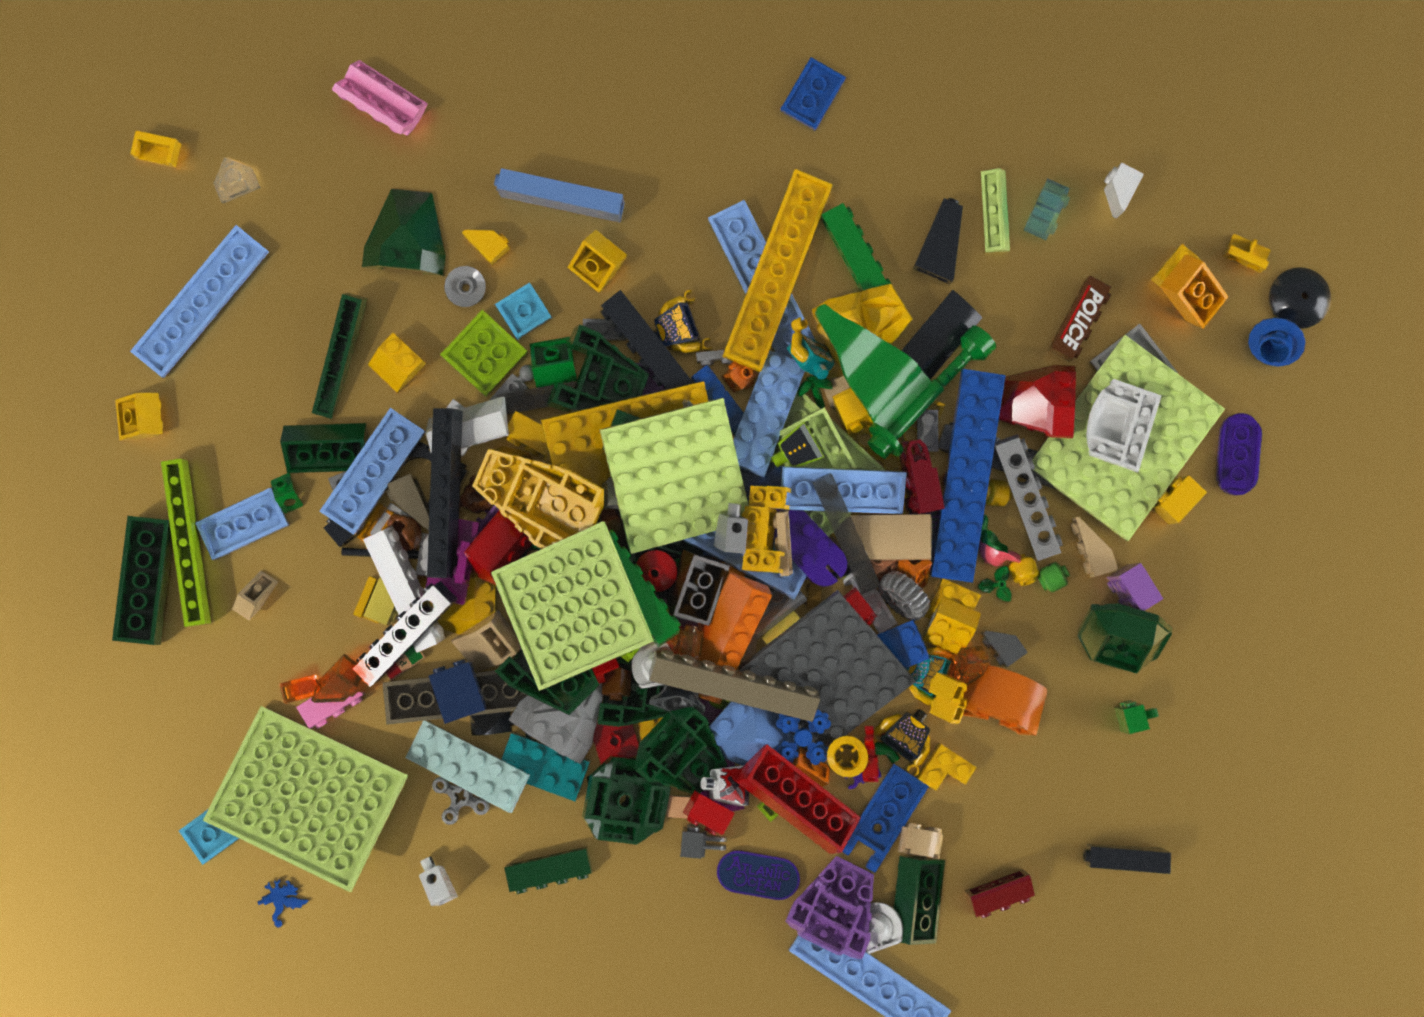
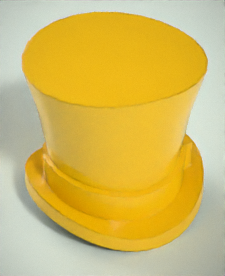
M846 735L835 739L830 744L827 751V761L830 768L836 774L843 777H855L866 768L868 753L866 747L859 739Z

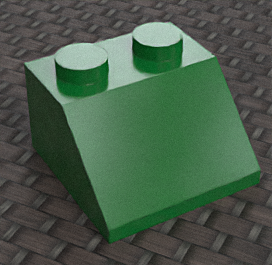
M570 337L530 344L531 364L536 388L577 381L573 350L567 347Z

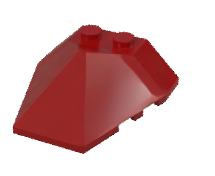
M1052 365L1006 376L999 420L1012 425L1016 423L1025 426L1030 431L1037 430L1046 433V436L1052 438H1073L1076 367L1071 365Z

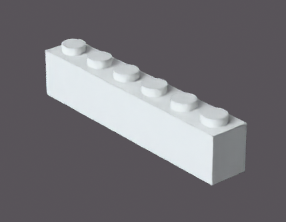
M391 526L363 539L400 615L403 611L408 612L411 609L409 605L417 597L421 598L424 595V589L417 579L416 571L408 560L407 552L399 541L398 533ZM414 615L415 620L420 623L419 617ZM438 621L413 645L416 652L427 649L446 639L444 630Z

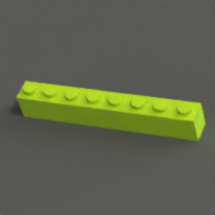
M181 458L161 461L184 627L211 624L199 534L195 524L197 520L188 460Z

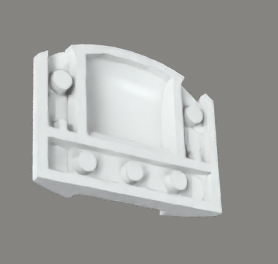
M1116 379L1112 380L1110 385L1100 392L1089 414L1086 432L1089 455L1138 473L1161 395Z

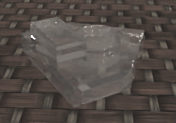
M224 157L213 183L222 203L261 188L251 167Z

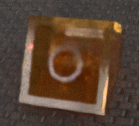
M343 654L318 680L311 701L314 703L345 702L349 696L354 697L359 691L360 687L358 685L362 681V678L353 670L357 663L346 654Z

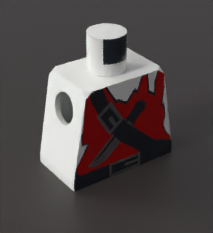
M744 765L711 769L710 777H703L701 779V788L703 790H710L709 797L711 800L735 806L749 805V792L735 782Z

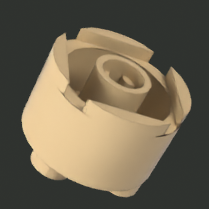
M906 823L905 827L901 829L898 852L940 859L943 840L942 829L925 827V830H923L921 825Z

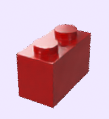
M695 790L682 812L688 816L687 821L696 826L698 823L705 825L704 830L714 836L716 832L721 835L724 834L735 814Z

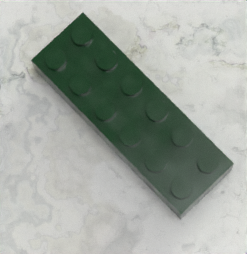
M127 516L112 641L161 645L173 547L169 520Z

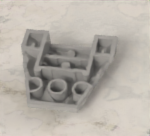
M602 683L570 716L530 696H526L519 702L509 721L559 754L581 764L592 746L600 703H602L603 699Z

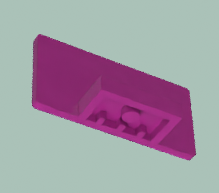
M459 519L457 566L453 569V578H427L426 587L430 583L436 584L441 581L458 598L455 604L464 605L466 602L472 565L464 551L478 536L479 522Z

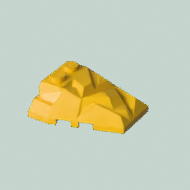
M892 284L831 298L820 304H826L841 316L864 327L889 344H892L912 321L911 315ZM815 307L812 309V313L817 322L816 328L836 362L841 367L837 352L815 315L817 309Z

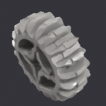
M899 571L888 572L879 582L878 591L881 597L891 609L895 610L902 617H906L907 620L914 619L916 621L921 617L923 618L930 607V600L927 598V594L923 592V588L918 586V583H915L906 574H902Z

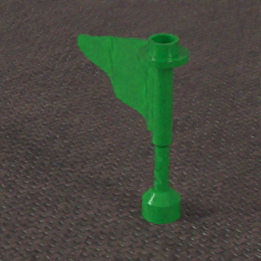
M826 304L820 305L815 311L817 319L837 352L847 383L873 421V424L869 427L872 437L867 443L877 455L884 459L890 454L899 457L904 452L898 439L944 392L948 383L970 360L984 361L997 347L995 341L986 331L976 325H972L960 338L962 352L936 379L930 380L919 365L907 354L864 327L841 316Z

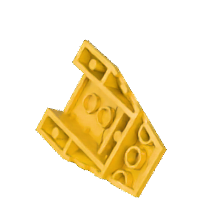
M494 449L487 450L472 485L490 504L495 505L505 518L508 517L520 532H524L529 537L528 540L541 549L596 525L604 507V489L573 471Z

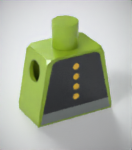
M805 422L799 424L777 444L782 451L771 456L777 468L786 462L791 467H800L824 457Z

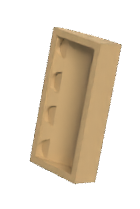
M931 514L847 515V560H931Z

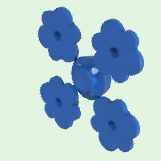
M817 710L813 722L808 721V729H798L797 723L800 721L799 718L779 714L776 726L782 729L783 733L790 731L795 732L794 742L788 743L783 741L781 745L775 747V751L793 763L794 759L798 757L797 745L801 747L807 746L806 757L810 759L813 765H818L820 761L825 762L827 760L828 747L824 746L822 741L812 742L811 732L817 731L819 734H822L824 729L830 728L831 722L828 720V714Z

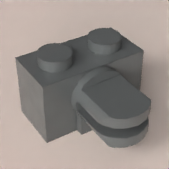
M687 824V827H683L680 857L701 859V857H705V849L726 850V845L706 843V841L727 842V837L707 835V831L700 828V825Z

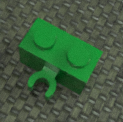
M1132 700L1120 702V706L1115 708L1120 731L1126 734L1150 729L1148 719L1159 717L1157 708L1145 710L1143 704Z

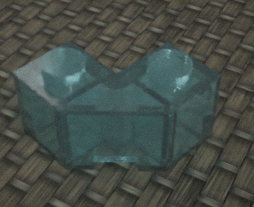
M1047 178L1038 195L1036 204L1027 219L1024 231L1044 240H1047L1049 234L1053 235L1058 226L1056 220L1062 208H1066L1070 197L1067 196L1070 188Z

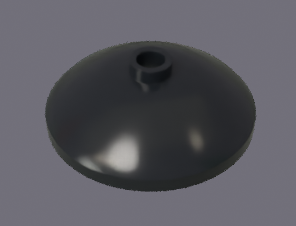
M1292 268L1280 274L1272 283L1269 291V305L1276 318L1287 319L1295 323L1300 329H1305L1316 325L1326 316L1331 305V292L1325 279L1317 272L1308 268ZM1302 292L1306 293L1307 299L1302 298Z

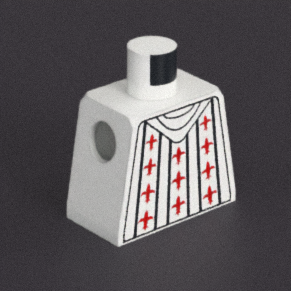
M432 856L420 861L424 872L419 877L431 906H441L458 897L443 866H436ZM436 875V878H437V879H436V882L434 883V882H433V877Z

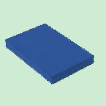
M810 57L780 111L816 131L846 77Z

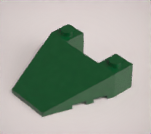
M579 324L573 329L567 346L586 355L575 388L562 383L555 384L547 405L564 412H575L642 396L649 374L633 360L621 353L615 345H612L603 338L602 334Z

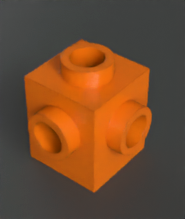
M733 361L728 365L729 370L721 377L732 392H736L743 388L748 389L755 383L754 379L758 376V373Z

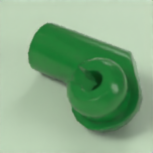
M884 742L875 743V755H886L892 764L900 759L896 751Z

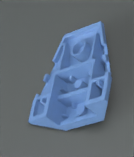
M732 701L712 723L708 724L724 758L739 765H745L765 744L775 750V747L781 745L783 741L788 743L794 742V736L790 731L783 733L782 729L776 726V720L779 719L778 713Z

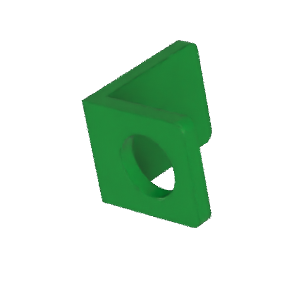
M290 473L271 480L274 498L284 513L303 506L302 501L294 490ZM287 499H294L296 501L291 506L284 505Z

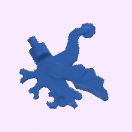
M280 879L274 881L275 888H272L270 882H268L265 888L269 889L271 893L263 896L262 900L257 901L258 905L274 903L276 909L272 919L277 928L282 926V921L278 920L277 917L282 913L284 905L287 908L294 909L301 908L302 905L308 902V899H299L294 896L286 897L287 895L296 896L298 894L295 892L298 888L294 887L289 880L285 881L287 886L283 885L282 888L278 885L281 882Z

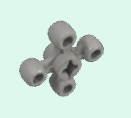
M438 777L433 781V790L439 794L445 793L451 799L449 808L445 809L442 813V820L445 824L452 825L456 823L459 818V810L463 806H470L478 815H484L489 811L490 804L486 800L474 797L471 792L459 786L451 785L448 780L442 777ZM438 782H442L444 784V788H439ZM462 790H464L463 796L466 797V799L463 798L461 801L458 802L459 796L456 793H460ZM479 803L484 804V810L478 808ZM448 813H452V814H453V819H452V820L448 819V817H447V814H448Z

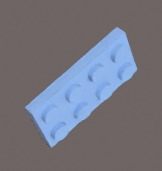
M271 487L195 522L212 560L221 558L289 526L284 512L274 498Z

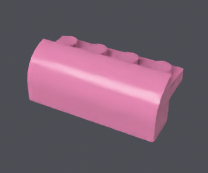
M360 60L350 64L345 78L336 82L332 89L341 99L353 103L357 109L367 112L374 120L389 126L393 132L405 134L406 136L414 130L428 104Z

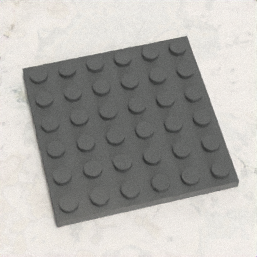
M838 590L739 666V670L742 672L748 670L758 676L764 677L767 675L775 678L777 681H791L797 686H811L815 688L820 696L817 710L828 714L831 726L828 729H824L822 734H819L817 731L811 732L812 742L822 741L824 746L828 748L835 739L846 736L916 682L910 672ZM800 719L799 723H797L798 729H808V721Z

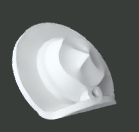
M652 642L642 646L637 651L632 660V673L640 688L664 685L650 681L649 670L656 650L662 651L665 649L672 651L675 655L682 656L676 646L666 642L658 648Z
M871 903L870 913H872V919L869 924L871 937L866 949L868 954L899 944L903 940V924L896 910L885 903Z

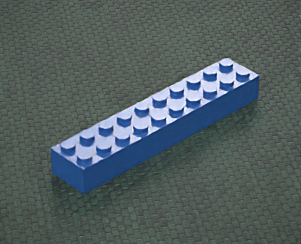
M961 369L942 491L945 509L939 510L932 565L929 574L931 577L973 583L1006 375Z

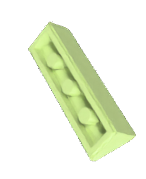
M1001 168L981 171L985 252L1010 251L1006 172Z

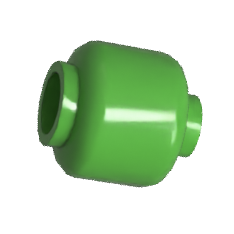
M1053 562L1040 569L1038 579L1045 591L1049 590L1053 593L1068 585L1067 577L1070 574L1065 565L1060 566L1058 562Z

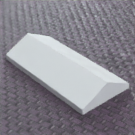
M505 397L459 409L463 411L461 449L509 435ZM433 417L429 418L426 428V437L431 453Z

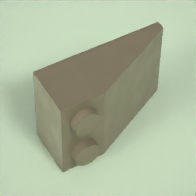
M408 474L388 483L389 489L386 491L390 500L394 501L429 531V506H427L428 502L417 477Z

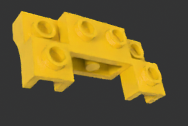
M750 486L749 506H745V511L742 513V517L748 520L746 552L743 555L742 570L783 574V569H779L780 557L784 556L785 552L773 551L775 531L773 518L776 516V509L789 510V505H786L787 493H791V488Z

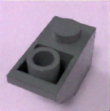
M986 630L981 632L983 636L981 638L982 642L988 649L992 648L995 652L993 657L1000 666L1003 664L1005 667H1009L1028 653L1016 635Z

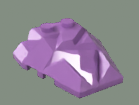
M836 856L793 902L785 922L791 928L797 930V934L800 937L836 955L841 956L845 954L851 958L862 959L871 937L869 924L872 919L870 906L873 900L874 874Z

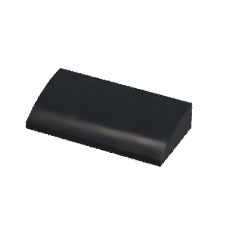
M952 290L901 351L911 357L931 380L961 344L960 338L972 325H977L983 317L958 293Z

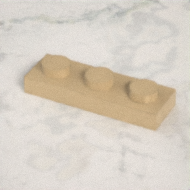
M780 510L776 512V516L773 518V525L777 529L778 537H775V548L785 552V555L780 557L779 569H783V574L780 573V576H790L793 573L789 511Z

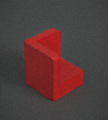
M615 658L591 669L600 684L605 682L604 674L617 669L619 665Z

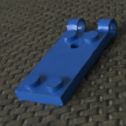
M914 619L877 634L905 668L930 659Z
M893 763L860 815L861 819L842 852L848 856L859 840L875 851L865 866L875 873L929 786ZM875 824H880L882 826V829L879 832H876L874 830Z

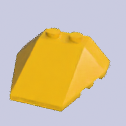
M472 567L465 604L454 603L437 620L439 625L444 630L460 635L495 613L496 585L479 578ZM427 576L417 577L421 587L425 589ZM428 600L430 606L434 608L433 603Z

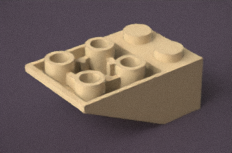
M499 611L491 614L451 640L468 662H472L476 672L502 664L509 656H515L521 648L515 630Z

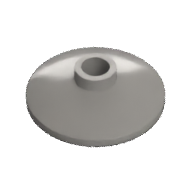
M460 266L448 274L444 289L448 299L453 304L460 307H470L477 304L483 298L486 283L484 277L477 269L470 266ZM465 284L470 286L468 291L462 290Z

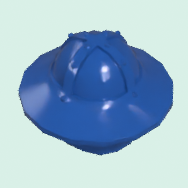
M1276 317L1264 319L1257 323L1251 330L1248 340L1251 353L1259 361L1277 367L1290 365L1297 361L1303 354L1306 343L1303 331L1295 323Z

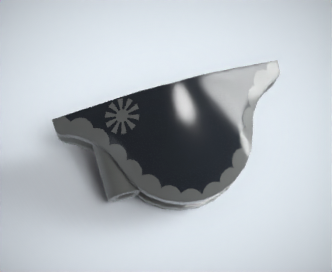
M665 685L659 694L651 697L649 704L667 711L692 706L700 713L705 711V706L698 700L699 693Z

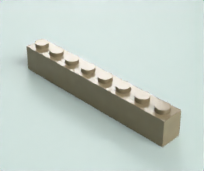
M665 649L655 651L649 670V680L652 682L811 722L814 720L820 702L818 691L811 686L801 687L791 681H777L771 676H758L748 670L744 672L738 671L729 665L722 667L715 665V663L709 660L699 661L695 660L692 656L675 655L672 651Z

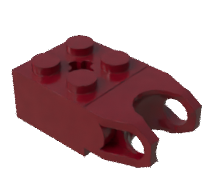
M921 439L902 442L903 450L908 445L906 454L903 452L899 456L901 470L906 472L905 492L907 498L904 499L906 509L910 513L916 514L945 509L937 467H932L926 444ZM916 443H918V444L921 445V447H922V453H921L920 447H919ZM912 446H913L914 449H915V454H914V455L912 454V451H911Z

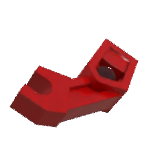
M865 726V747L868 753V762L862 772L864 782H879L878 755H875L874 727Z

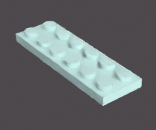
M426 720L422 722L405 757L508 813L513 812L530 777V774Z

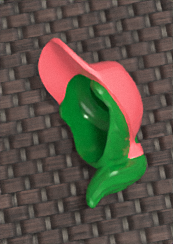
M984 514L979 542V554L984 563H989L995 567L1002 565L1006 560L1020 563L1021 556L1014 551L1008 550V546L1002 544L998 537L988 529L989 520L987 515Z

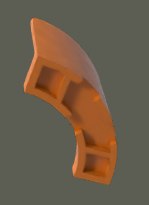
M964 663L959 680L967 684V690L963 692V698L967 699V706L963 716L984 720L992 717L1000 720V725L1013 730L1017 734L1036 736L1047 696V688L1030 678L1003 668L980 663Z

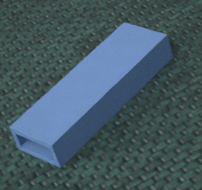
M502 168L500 174H496L494 186H497L496 190L502 198L621 222L625 204L623 194Z

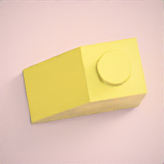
M379 577L363 616L384 625H390L391 622H395L398 612L381 577Z

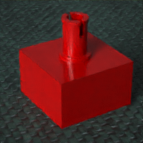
M634 724L621 727L596 725L593 740L600 764L611 755L627 758L637 755L639 740Z

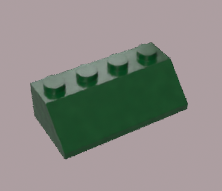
M366 423L283 426L280 443L287 473L347 471L368 441L369 435Z
M919 856L899 857L893 908L899 914L903 924V940L900 943L908 945L936 944L945 860Z

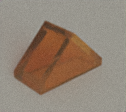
M316 674L279 683L284 704L321 694Z

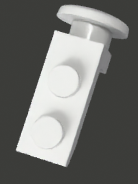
M864 566L847 575L843 583L845 586L852 584L862 594L877 614L873 624L878 633H882L897 625V622L873 581L867 578V575L871 572L870 567Z

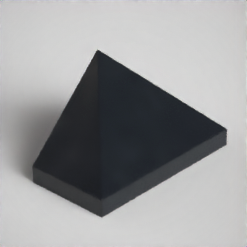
M510 711L471 715L472 736L512 732V724L509 721L511 717Z

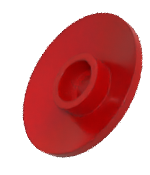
M648 551L636 563L643 572L641 576L645 582L648 580L651 582L656 590L655 592L667 590L674 584L677 578V565L674 559L664 551ZM653 569L657 570L658 576H653L651 571Z

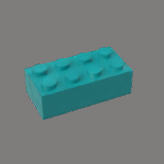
M516 732L510 734L501 759L530 774L526 784L572 801H576L591 762V760L584 758L581 764L559 754L540 741Z

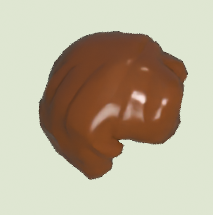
M475 474L470 478V483L464 487V492L460 495L459 505L470 510L472 513L479 514L485 512L493 505L472 486L477 476Z
M397 513L392 514L388 519L387 526H393L406 552L416 550L421 543L422 533L420 525L414 518Z

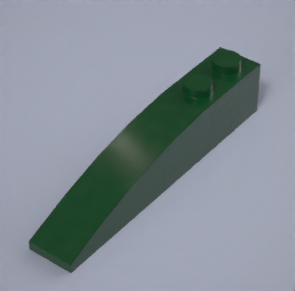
M343 293L341 296L312 409L313 414L330 419L333 418L352 360L368 298L352 293Z

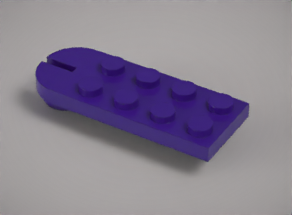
M788 510L792 561L816 585L826 587L837 583L838 580L829 572L826 566L829 565L837 574V577L841 579L847 569L845 554L804 510ZM777 529L774 531V542L775 537H778Z

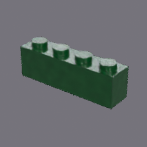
M587 846L508 864L504 867L509 892L515 891V894L528 892L527 888L535 887L536 890L548 887V883L556 882V885L569 882L568 879L574 877L577 880L586 879L589 877L588 874H591L593 871Z

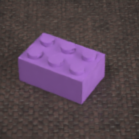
M1142 563L1127 564L1107 577L1109 580L1107 583L1108 587L1113 593L1116 592L1120 598L1118 600L1119 604L1145 611L1163 600Z

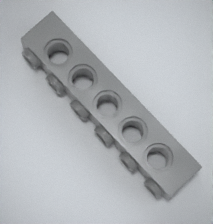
M1016 434L995 442L996 450L1037 561L1060 554V546H1063L1060 535L1054 534L1053 527H1056L1053 516L1047 515L1046 508H1049L1046 497H1041L1039 489H1042L1039 478H1034L1031 470L1035 469L1031 457L1027 458L1024 451L1028 450L1025 439H1020L1019 435ZM1012 455H1021V460L1018 463H1012L1010 461ZM1025 473L1028 475V479L1025 482H1019L1017 480L1018 475ZM1027 493L1035 494V498L1032 501L1024 499ZM1034 512L1042 513V517L1039 520L1031 518ZM1041 531L1049 532V536L1046 539L1038 537Z

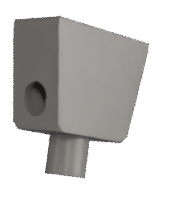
M729 503L727 514H719L713 546L724 552L742 554L746 552L748 520L740 516L741 504Z

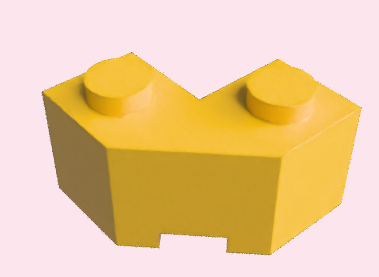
M937 672L930 682L929 692L936 695V697L931 702L929 713L949 723L959 724L967 706V699L963 698V692L967 690V684Z

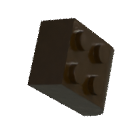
M683 550L677 566V578L668 592L667 606L669 613L709 626L730 566L721 561Z

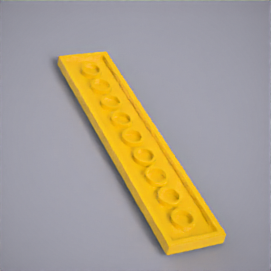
M794 169L722 357L758 372L762 371L833 184Z

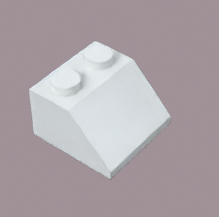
M1121 163L1117 168L1113 167L1104 181L1107 183L1104 189L1112 216L1116 219L1126 210L1144 175L1124 163Z

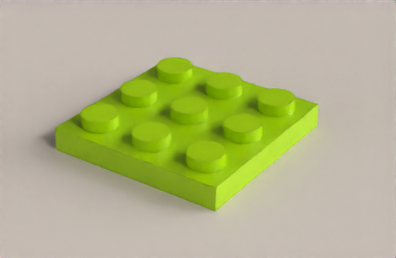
M481 310L440 355L487 397L528 351L486 312Z

